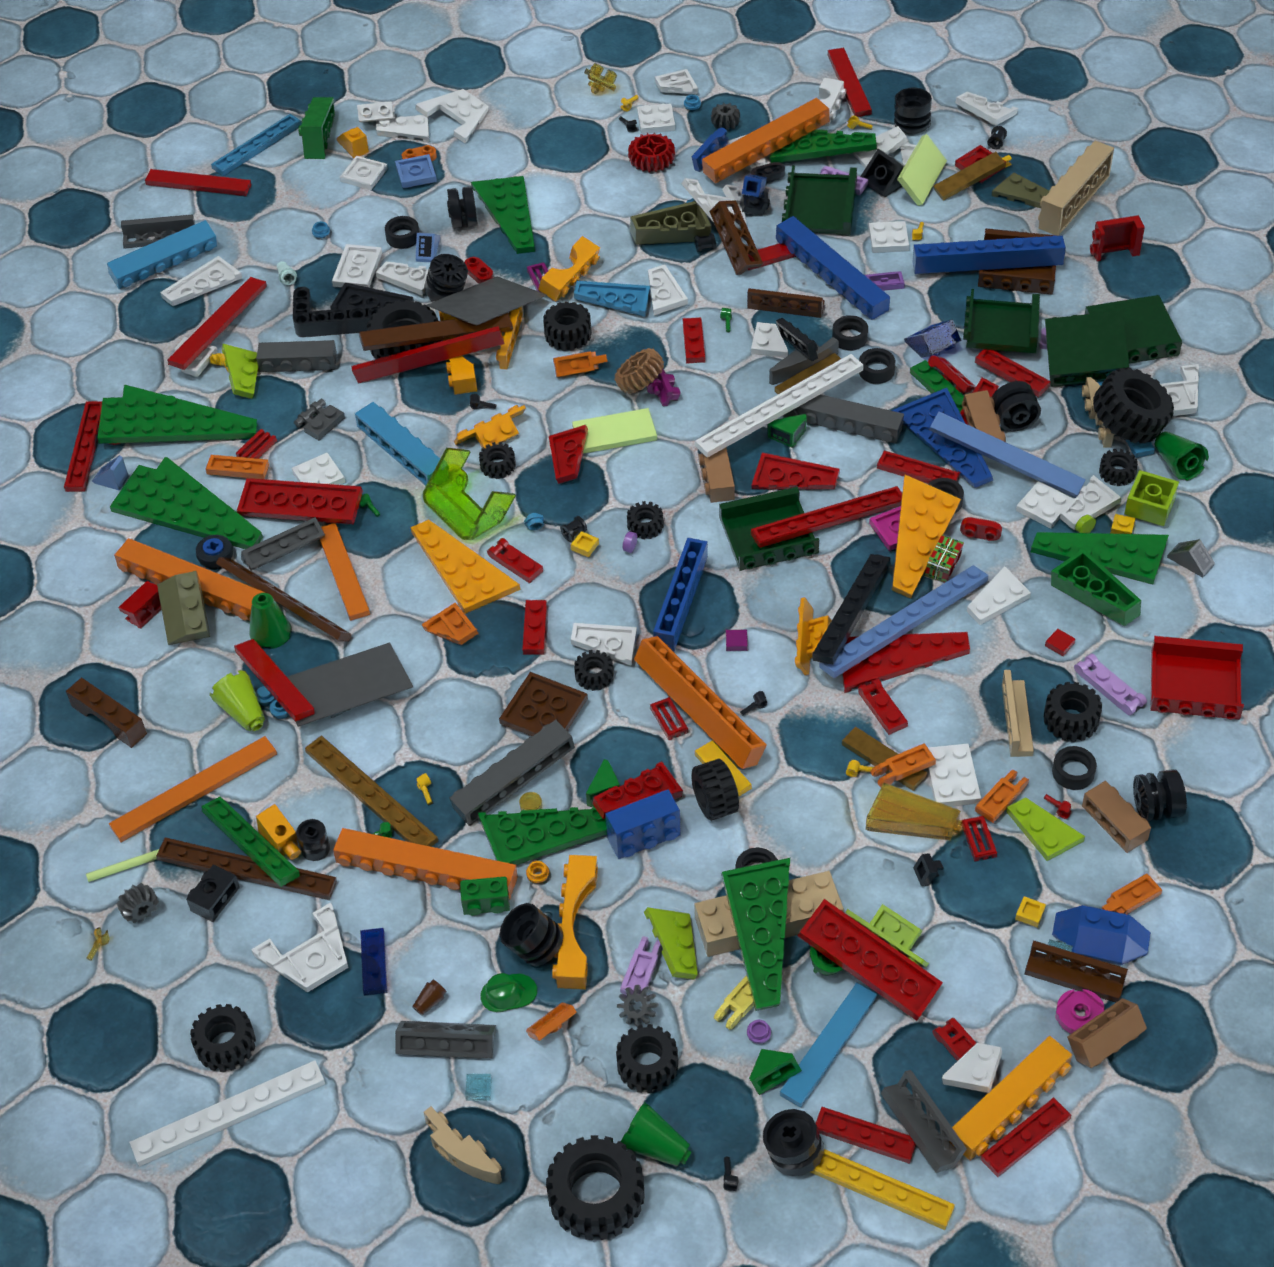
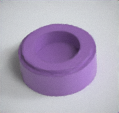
M630 531L626 533L623 540V551L633 552L637 543V533Z

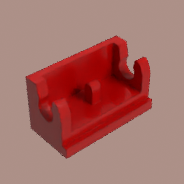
M146 581L118 607L120 612L128 615L125 618L128 622L141 629L162 610L156 584Z

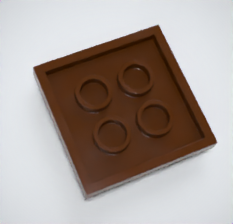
M530 672L500 716L499 722L501 725L532 737L541 731L545 725L552 723L554 720H557L568 731L587 701L588 694Z

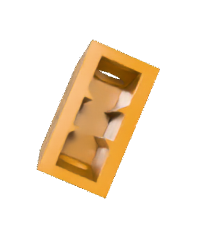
M273 804L256 816L258 832L283 856L286 854L290 860H294L301 854V850L298 848L296 831L276 804Z

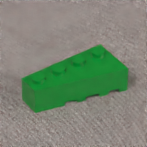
M313 97L311 103L308 104V110L305 111V117L302 118V124L299 125L298 129L299 136H302L304 159H325L327 139L330 138L335 116L333 97Z
M1084 548L1051 571V586L1123 626H1126L1141 615V599Z

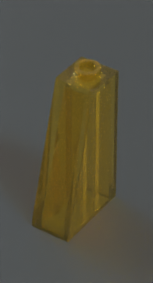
M883 783L867 815L866 830L951 841L954 833L958 834L962 826V820H959L961 810Z

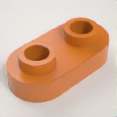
M425 145L405 150L402 153V159L429 154L431 161H434L437 158V153L433 146Z

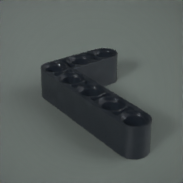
M298 287L293 292V323L295 333L298 337H316L367 331V323L373 313H376L380 306L313 311L310 290L307 287Z

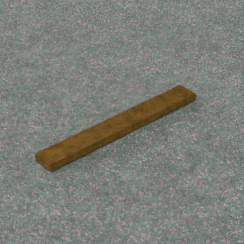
M322 735L305 747L306 753L382 821L389 822L390 828H393L405 841L430 847L438 842V837Z

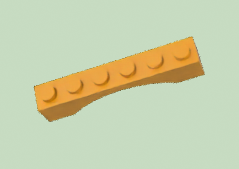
M439 311L440 321L459 319ZM463 356L447 359L450 360V362H446L447 374L451 373L448 376L449 387H453L454 395L477 392L474 364Z
M569 855L568 864H564V878H567L566 883H562L561 897L565 898L564 903H560L559 917H562V923H558L563 931V941L555 955V958H558V962L553 964L552 978L556 979L557 988L586 990L587 956L580 949L575 939L573 926L581 904L596 888L598 873L597 856Z

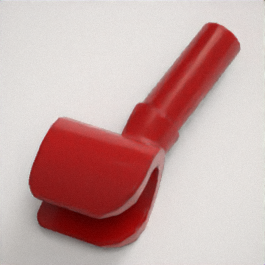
M1046 794L1044 799L1058 808L1057 815L1063 819H1068L1071 814L1070 802L1063 801L1061 803Z

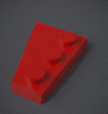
M586 425L549 436L555 477L558 484L578 477L588 433Z

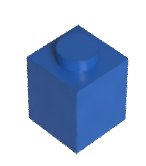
M751 174L746 175L742 194L761 197L763 191H765L767 178Z

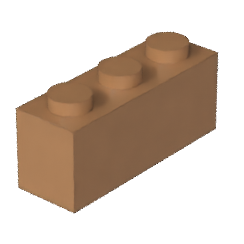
M988 390L965 394L962 407L968 425L1006 442L1005 433L1001 431L999 426V415L995 414L994 400L989 396Z
M724 448L708 458L703 453L698 454L699 465L703 466L701 468L702 480L707 482L704 483L705 495H709L710 502L735 500V486L727 449Z
M1106 780L1084 793L1082 807L1126 853L1148 840L1151 831L1148 821L1142 818L1134 810V807L1119 795L1118 790Z
M1122 998L1067 1038L1076 1061L1093 1068L1112 1053L1118 1052L1129 1041L1136 1039L1147 1027L1138 1005Z

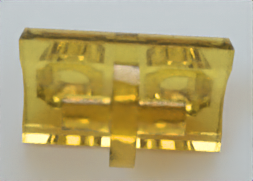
M594 63L590 70L586 68L584 74L588 75V79L591 80L588 83L591 86V92L597 94L599 91L604 92L605 87L614 91L616 88L614 82L617 74L608 69L605 76H602L601 73L604 68L597 63Z

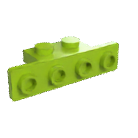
M883 904L870 923L849 909L846 910L845 913L852 919L870 929L869 931L879 938L888 941V944L899 952L903 951L906 953L910 960L918 965L921 963L927 967L928 962L910 951L923 930Z

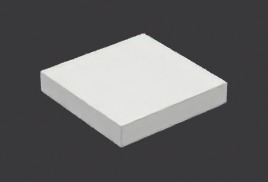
M356 156L340 176V182L372 190L387 171L388 166L386 163Z

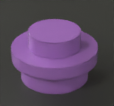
M754 1020L747 1027V1036L753 1043H765L771 1036V1028L763 1020Z

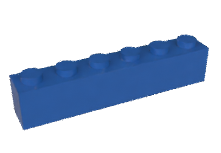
M687 537L653 631V637L658 636L673 652L676 649L708 558V541Z

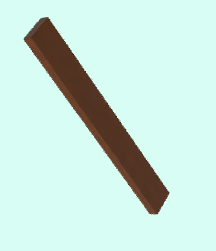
M507 312L479 325H474L461 319H452L359 332V338L363 351L448 340L499 326L501 332L512 331L513 325Z
M218 558L217 565L252 587L270 594L276 602L335 639L349 642L352 635L345 629L233 559Z
M166 837L156 855L159 861L202 871H208L214 864L235 874L237 879L325 900H330L337 883V879L334 876L297 868L300 877L280 887L248 856Z

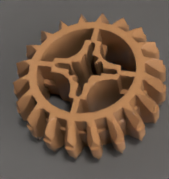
M642 349L640 352H636L635 355H631L629 359H626L621 364V367L617 369L614 380L624 393H636L638 390H642L650 383H653L655 378H658V374L662 372L664 367V361L654 349Z

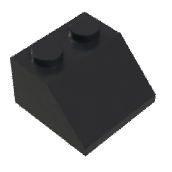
M877 149L860 177L868 179L867 186L883 197H887L903 187L897 178L905 165L888 153Z

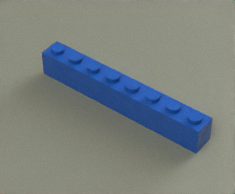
M794 216L776 225V240L778 243L785 244L790 253L794 254L802 263L811 268L815 274H818L827 284H830L864 315L873 320L889 311L890 296Z
M1063 235L914 244L912 262L915 274L1054 266L1064 264L1066 247Z

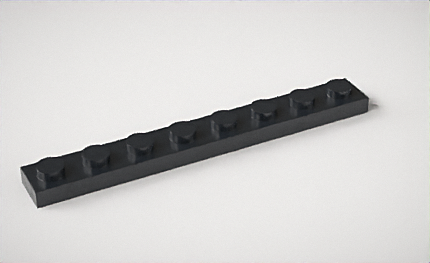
M870 554L812 654L813 661L827 664L835 663L891 564L890 557Z

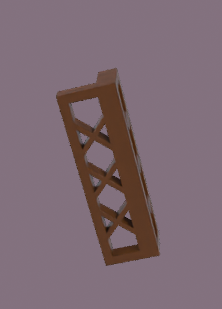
M736 200L719 201L709 212L736 275L743 274L748 268L760 267L763 262ZM727 207H732L734 214ZM734 222L740 225L741 230L735 226ZM741 238L747 242L748 246L742 243ZM748 254H750L755 261L750 262Z
M748 288L747 309L816 318L822 317L825 300L822 297Z
M1033 940L1024 975L1075 989L1076 991L1089 990L1102 999L1116 1003L1120 1000L1128 969Z

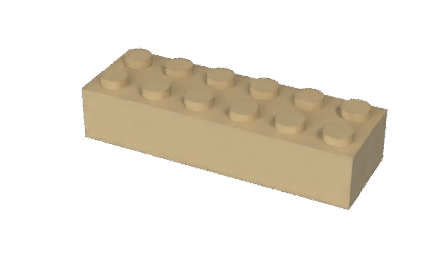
M1096 140L1086 147L1084 153L1078 156L1074 165L1068 168L1067 173L1061 176L1058 183L1052 186L1049 193L1041 199V212L1038 216L1039 229L1053 235H1060L1110 176L1114 147Z
M830 871L789 880L785 938L799 934L823 899H826L844 912ZM727 896L694 903L695 920L707 957L740 949Z

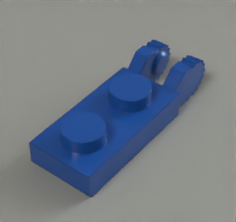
M718 128L691 156L695 171L700 172L703 169V158L729 143L725 128Z

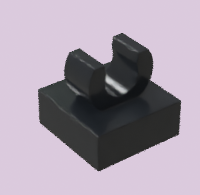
M930 853L921 854L913 869L920 885L929 886L934 878L939 877L937 870H943L944 867L940 860L933 861Z

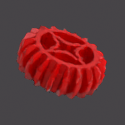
M655 132L653 134L647 133L646 135L640 134V137H635L631 141L628 148V158L632 166H635L636 169H641L642 172L648 170V172L663 171L664 168H669V165L673 164L675 146L672 143V139L662 136L661 133L658 135Z

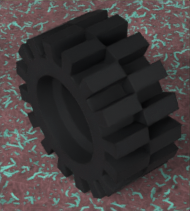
M493 442L492 446L487 444L486 448L483 447L481 452H479L480 468L485 476L489 474V478L495 476L496 479H499V476L505 478L506 474L511 475V471L514 472L516 467L515 453L508 444L505 443L503 446L502 442H499V445ZM494 459H503L501 462H491Z
M1113 449V452L1109 450L1107 454L1104 453L1099 468L1101 479L1104 478L1106 483L1110 481V485L1117 483V486H1120L1121 483L1123 486L1127 485V482L1131 483L1135 479L1138 461L1135 459L1134 454L1130 455L1129 451L1124 453V449H1120V452H1117V449ZM1112 466H1122L1125 469H1116Z
M642 501V505L639 502L635 503L636 507L632 505L630 510L627 511L628 531L637 533V538L641 536V539H645V536H648V539H652V535L658 536V532L661 533L662 528H664L661 507L659 508L657 504L653 506V502L650 501L649 504H646V501ZM642 518L652 519V521L646 523L638 520Z
M589 650V654L583 652L582 657L579 655L577 661L575 660L576 682H579V686L582 687L584 685V689L588 690L591 687V690L595 691V687H598L601 690L603 689L602 685L607 687L609 685L608 682H612L614 675L613 662L611 657L607 656L605 652L600 654V650H596V653H593V650ZM591 667H599L602 669L598 673L586 672V670Z

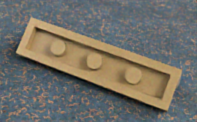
M1004 670L1002 694L1010 757L1033 756L1034 750L1024 680H1012L1011 670Z

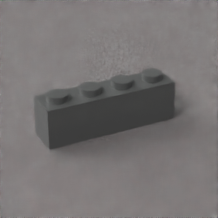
M334 340L262 342L258 344L256 359L259 372L335 370L337 351Z

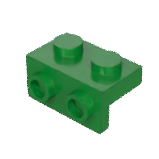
M507 877L462 880L460 882L461 903L464 915L475 916L481 913L510 911Z

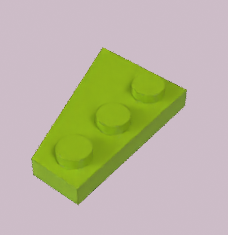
M223 344L221 349L225 355V364L229 370V380L233 394L252 399L258 371L257 352Z
M1026 797L1007 807V814L1046 861L1085 840L1083 834Z
M647 907L644 914L646 919H650L653 925L652 932L654 937L658 938L663 950L661 952L672 977L694 980L698 972L690 914Z

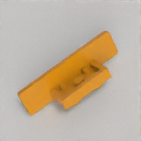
M515 405L508 409V413L504 415L498 413L491 417V421L487 423L481 421L474 425V429L470 431L467 429L460 431L454 440L455 445L476 436L481 447L486 448L487 444L492 446V443L496 442V445H498L499 442H504L517 436L519 432L512 418L523 414L526 410L525 405L520 407Z
M803 597L800 599V606L798 607L799 623H797L798 639L796 640L797 656L795 657V665L804 675H809L810 658H813L812 654L832 620L828 615L813 619V607Z

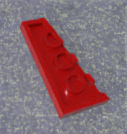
M762 453L751 488L789 489L798 487V489H835L840 469Z
M661 761L652 770L646 769L642 771L641 775L635 779L629 778L625 780L624 784L620 787L614 786L593 798V805L601 817L605 819V813L668 789L674 799L682 797L683 789Z

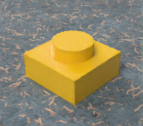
M1115 514L1110 534H1132L1135 518Z
M581 531L571 543V550L589 557L599 545V538Z
M1024 896L1016 913L1015 920L1038 928L1046 904Z

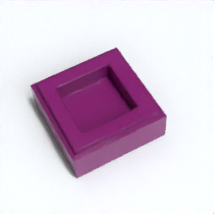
M747 629L726 630V651H748Z

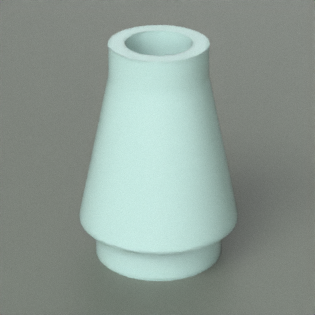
M279 262L277 264L279 281L285 285H292L297 277L295 270L288 266L286 262Z

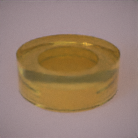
M535 792L523 794L519 800L521 811L541 809L542 799L540 795Z

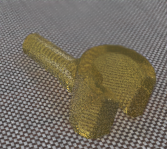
M101 927L95 929V942L86 959L92 961L98 948L109 942L108 930H106L104 935H101Z

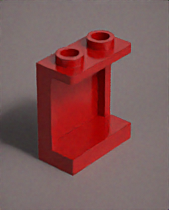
M1136 215L1096 222L1095 230L1092 231L1093 242L1090 244V253L1094 255L1096 261H1101L1102 253L1128 249L1132 257L1140 256L1145 230L1140 216Z

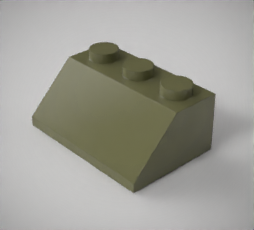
M197 571L177 574L157 584L168 645L210 637L201 583Z

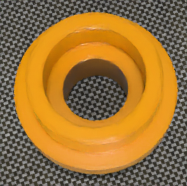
M533 861L527 867V878L533 883L544 882L549 877L548 866L542 861Z

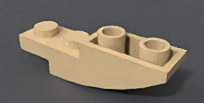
M1087 377L1086 384L1082 386V397L1086 398L1085 411H1088L1089 418L1095 419L1096 425H1099L1098 438L1102 440L1103 448H1111L1114 434L1111 433L1109 428L1106 429L1103 426V422L1099 421L1097 413L1094 411L1093 397L1100 385L1091 377Z
M432 1106L423 1112L426 1124L434 1132L430 1135L432 1146L442 1157L461 1171L475 1178L494 1184L502 1182L500 1173L502 1168L495 1158L490 1159L485 1154L487 1151L479 1140L474 1141L470 1135L463 1139L455 1128L451 1130L447 1125L448 1120L441 1111L437 1113Z

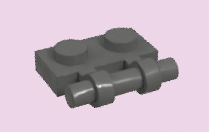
M322 398L317 402L314 401L310 408L305 412H301L294 421L297 427L304 424V432L318 441L345 419L344 412L332 405L327 406L325 409L322 408L326 405Z

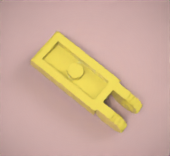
M747 975L724 999V1003L714 1015L716 1021H721L727 1015L729 1009L734 1011L726 1023V1028L729 1030L733 1029L739 1023L741 1017L743 1018L754 1006Z

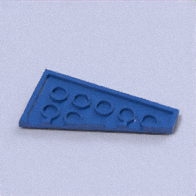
M947 388L892 410L903 413V424L956 472H960V476L974 488L993 481V476L981 454L929 430L938 412H942L965 423Z

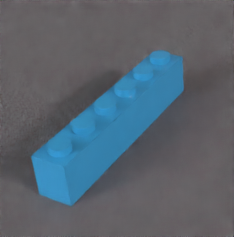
M204 220L107 262L108 273L118 289L128 287L132 283L144 280L173 265H178L189 258H194L205 251L212 250L217 247L216 235L207 221Z
M372 402L355 413L357 427L427 488L431 489L448 478V465L446 461L435 455L434 451L431 448H427L418 437H414L408 428L401 426L395 417H391L386 413L383 407H379L376 403Z

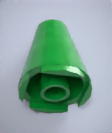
M1168 431L1160 433L1155 439L1154 445L1178 479L1191 480L1204 470L1203 464L1205 460L1208 462L1209 454L1206 447L1202 444Z
M259 593L255 595L251 605L250 639H254L263 649L264 647L274 649L284 645L290 638V622L270 594Z
M645 1102L641 1105L621 1140L626 1145V1150L630 1149L634 1153L678 1167L679 1163L685 1165L692 1152L688 1150L690 1144Z

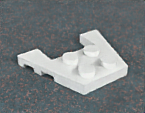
M461 89L417 103L416 110L429 117L440 109L462 124L454 130V136L463 143H467L469 136L474 133L477 124H480L488 112V105L466 90Z
M688 178L683 180L682 185L712 221L713 219L709 211L719 201L736 200L746 223L745 213L742 212L740 206L741 197L738 196L740 191L738 186L725 185L722 190L726 197L705 194L698 180ZM727 207L734 214L732 207ZM734 222L735 226L740 228V225Z
M1199 364L1181 366L1180 373L1184 381L1160 384L1167 389V394H1170L1174 404L1173 416L1197 412Z
M331 902L313 912L314 919L323 930L321 933L284 955H281L271 939H268L251 949L253 955L306 992L311 991L347 969L348 964Z

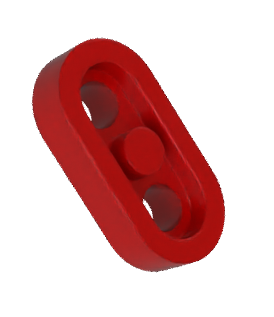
M470 257L465 260L464 263L467 265L468 275L478 284L493 278L492 269L480 258Z
M967 517L962 520L960 531L966 537L995 541L1001 537L1002 526L995 521Z

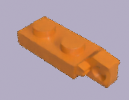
M591 351L553 358L556 377L599 369L598 364L608 362L606 354L596 356V352Z
M1146 873L1111 893L1110 898L1106 901L1107 904L1102 906V909L1129 914L1160 896L1163 890Z

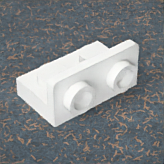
M392 101L357 105L359 122L393 119Z

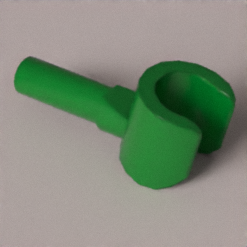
M722 308L720 318L725 319L726 332H730L732 310Z
M362 494L360 507L368 506L375 516L378 517L380 512L371 503L369 494Z
M383 822L380 824L379 831L372 834L391 838L393 828H390L389 822Z

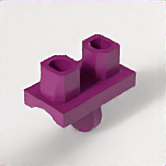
M664 369L658 374V378H655L653 383L646 387L648 393L658 395L662 406H668L670 400L677 401L681 394L679 387H673L675 383L674 375L666 374Z

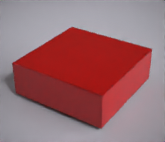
M1057 628L1046 640L1045 646L1064 656L1075 644L1076 639Z

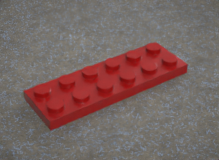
M247 478L238 504L237 513L241 516L308 521L316 517L318 522L354 524L363 490L361 486Z
M823 899L798 934L799 938L916 1021L920 1018L943 983L826 899Z

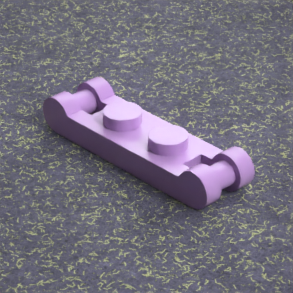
M1089 654L1083 662L1079 661L1074 665L1077 674L1127 715H1132L1136 712L1137 707H1142L1147 703V699L1142 693H1137L1101 664L1094 654Z

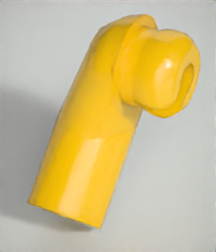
M216 353L210 356L212 364L225 366L229 372L223 353Z

